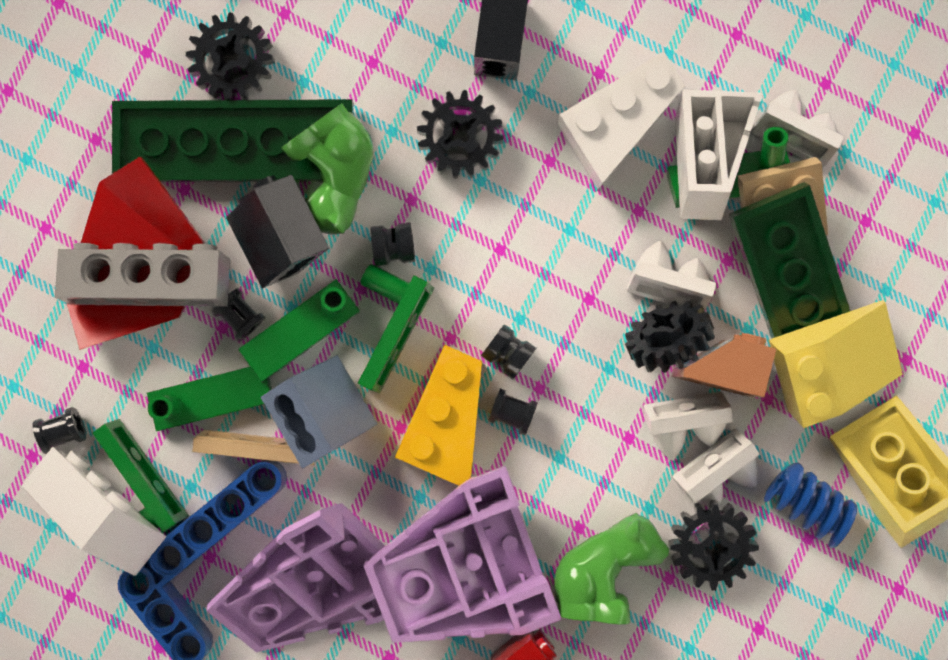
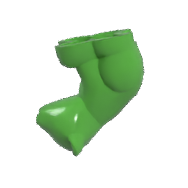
M341 103L281 147L284 153L293 161H301L308 158L320 169L323 183L305 201L320 231L328 235L344 234L351 226L358 200L366 186L374 158V148L369 132L362 122L351 112H348Z
M634 513L625 517L608 530L591 536L565 554L556 569L554 580L556 602L558 603V610L562 618L617 625L630 623L628 598L621 593H617L615 590V580L622 567L660 565L668 557L670 551L648 518Z

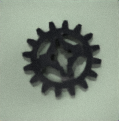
M231 12L228 13L226 22H221L217 15H213L212 27L208 28L205 24L200 23L198 26L203 33L200 38L190 36L189 38L196 49L187 51L185 56L196 64L191 65L188 68V72L193 77L200 76L196 84L201 90L210 86L209 95L214 99H217L221 92H223L226 100H234L235 93H239L244 100H248V89L253 87L256 91L261 92L263 89L258 82L259 79H271L272 77L265 68V65L275 64V58L273 55L265 52L269 51L273 45L270 39H261L265 31L260 25L251 30L252 21L248 16H245L238 23L235 15ZM228 34L226 37L215 40L221 35ZM249 39L254 43L256 60L252 59L247 53ZM235 52L238 56L236 61L229 60L226 63L223 60L225 54L232 56ZM206 56L210 57L214 63L211 70L212 76H210L206 68ZM243 75H247V76H246L245 78H243L242 80H239V81H237V82H233V80H234L235 78H238V77L243 76Z
M467 90L462 91L460 99H454L451 91L446 92V102L443 104L436 98L431 100L434 112L431 113L423 110L421 116L427 122V125L417 126V134L426 136V139L418 142L419 150H430L425 157V162L430 164L437 160L439 162L437 168L439 174L445 172L447 168L452 169L453 179H458L460 170H466L470 178L474 177V167L477 165L486 171L489 168L486 157L489 156L497 159L499 156V152L493 147V144L503 143V136L494 133L495 130L502 127V120H492L490 118L495 112L494 105L484 109L481 107L483 96L479 94L474 101L468 100ZM453 110H467L472 113L468 116L456 115ZM439 120L444 128L443 136L438 139V142L434 143V128ZM485 126L487 140L483 149H481L480 144L476 141V136ZM456 127L460 131L466 128L469 129L467 131L468 141L463 142L460 138L453 141V129ZM452 153L465 154L468 159L453 160L448 158V156Z
M672 301L668 308L663 309L661 305H657L655 310L649 313H642L644 319L642 322H632L631 327L633 331L625 334L627 339L625 346L637 368L645 366L647 372L651 373L657 367H660L662 372L666 373L671 365L676 364L679 369L684 368V363L689 360L697 361L699 359L697 356L698 351H708L710 347L707 341L715 339L713 333L715 328L709 313L705 312L703 305L699 304L693 307L691 301H686L682 306H678L676 301Z
M715 500L710 501L709 509L703 510L699 503H695V514L690 516L683 511L680 513L684 521L683 526L673 524L671 527L673 533L678 537L677 539L668 540L670 550L676 551L671 556L674 566L682 565L679 570L682 578L686 579L693 574L695 587L699 588L706 580L711 590L716 591L718 581L724 580L728 588L733 587L731 577L737 575L745 579L747 576L743 566H755L756 564L754 558L749 554V552L759 550L757 542L749 539L757 534L753 525H745L748 518L743 512H739L734 516L735 509L730 503H727L722 510H719ZM723 522L735 528L739 536H735L734 533H726L722 526ZM704 523L695 533H692L698 526ZM716 535L720 543L715 544L711 557L707 547L712 546ZM688 555H692L693 558H701L704 562V568L696 565Z

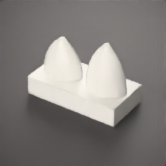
M796 90L787 91L773 101L771 100L752 131L753 134L763 138L764 132L768 128H783L789 137L786 151L804 160L817 157L822 162V168L837 152L843 140V136L836 133L834 123L828 113L814 116L811 119L801 115V103Z
M660 240L651 245L643 253L639 261H637L629 278L626 292L667 304L676 301L678 306H682L686 301H691L693 307L701 304L705 310L713 298L716 283L709 280L707 270L698 258L684 264L678 272L673 271L668 250Z
M722 391L643 405L645 420L659 450L670 460H675L685 442L687 430L693 429L696 436L702 442L712 447L722 435L726 423L733 422L731 406Z
M735 428L672 477L694 503L698 502L704 506H709L710 501L715 500L718 507H720L723 498V482L728 478L740 486L756 488L758 469L755 458L760 453L754 444Z

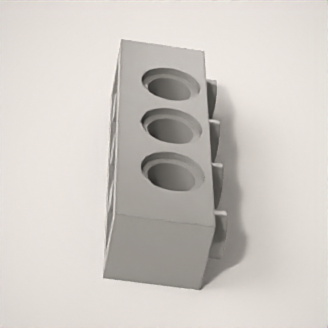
M75 243L73 249H58L55 298L69 305L227 307L230 258L220 250H217V246L211 244H194L192 250H178L176 245L158 243L153 244L152 250H138L137 245L127 243L113 244V249H99L98 245L90 243ZM109 265V276L104 281L99 282V271L104 266ZM149 265V277L145 281L138 283L137 274L139 270ZM184 266H190L191 273L189 278L182 283H177L178 271Z

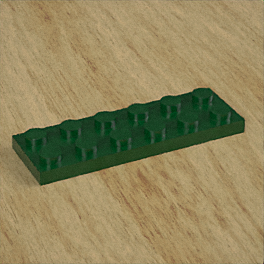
M352 99L112 101V174L138 157H142L161 183L258 182L272 175L277 180L292 175L295 182H322L320 169L308 158L301 161H293L284 153L281 147L341 103L348 112L354 115V102Z

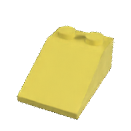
M883 300L769 340L770 347L777 349L774 362L787 411L803 428L843 415L903 375L886 302Z
M897 395L830 436L831 443L874 514L900 548H903L948 519V457Z

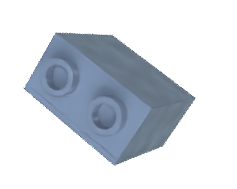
M338 355L288 378L261 396L263 403L302 469L378 425Z

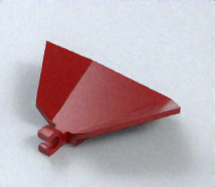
M138 157L99 182L80 243L95 244L99 246V249H113V244L127 243L137 245L138 250H152L153 244L164 243L176 245L178 250H192L194 244H204L205 241L142 157ZM109 265L104 266L99 271V282L104 281L109 276ZM149 265L139 270L137 274L138 283L145 281L149 277ZM184 266L178 271L177 283H182L189 278L191 273L190 266ZM67 304L79 350L180 318L186 307Z

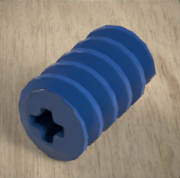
M793 463L782 470L769 485L764 497L765 502H768L775 495L779 497L775 507L777 511H782L788 505L792 506L789 514V519L792 521L803 514L805 516L802 523L804 530H808L816 523L818 525L815 533L817 539H822L828 533L832 534L828 542L830 548H836L844 540L857 514V505L854 501H844L843 494L838 490L830 492L831 487L825 481L817 483V476L813 472L804 473V467L800 463Z

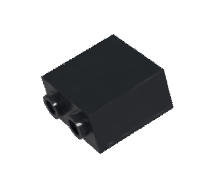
M482 0L474 54V75L517 81L528 0Z
M272 175L256 182L252 186L253 190L240 198V204L226 217L262 289L299 274L329 249L292 175L279 180Z

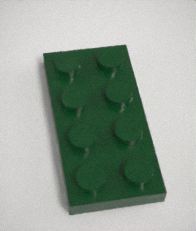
M805 182L728 214L771 339L850 312V307L809 184Z

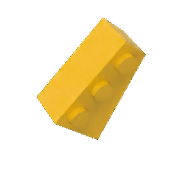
M444 345L395 458L458 486L471 479L482 367L481 360Z

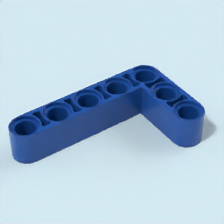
M264 460L251 466L170 532L139 571L149 580L147 591H140L134 586L132 574L123 571L119 576L117 584L121 597L172 660H202L212 649L213 635L171 581L285 487L287 473L279 462ZM261 468H267L274 472L276 483L273 489L267 490L258 484L257 474ZM230 494H236L242 498L244 510L241 515H235L228 511L226 500ZM198 520L207 521L211 525L213 534L210 540H202L196 535L195 525ZM167 546L175 547L179 551L181 560L178 566H173L166 562L164 550ZM159 604H167L173 609L175 615L173 622H165L159 617ZM184 636H193L199 641V653L193 654L185 650L183 646Z

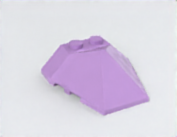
M506 466L499 467L463 482L363 564L393 643L445 640V637L457 636L480 638L491 634L509 633L510 636L524 635L562 620L549 583L541 571L518 506L520 504Z
M342 503L318 510L284 528L207 604V612L255 652L304 641L305 634L327 628L329 634L341 632L342 625L364 619L366 625L378 623L384 619L363 564L385 547V545Z

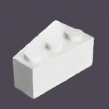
M664 51L559 115L558 126L598 190L685 87V84Z
M682 90L675 116L680 219L722 220L763 93Z
M52 447L22 484V487L81 550L136 576L166 536L137 512L126 498L110 488L111 483L94 470L90 471L88 468L91 466V463L73 450L67 455Z

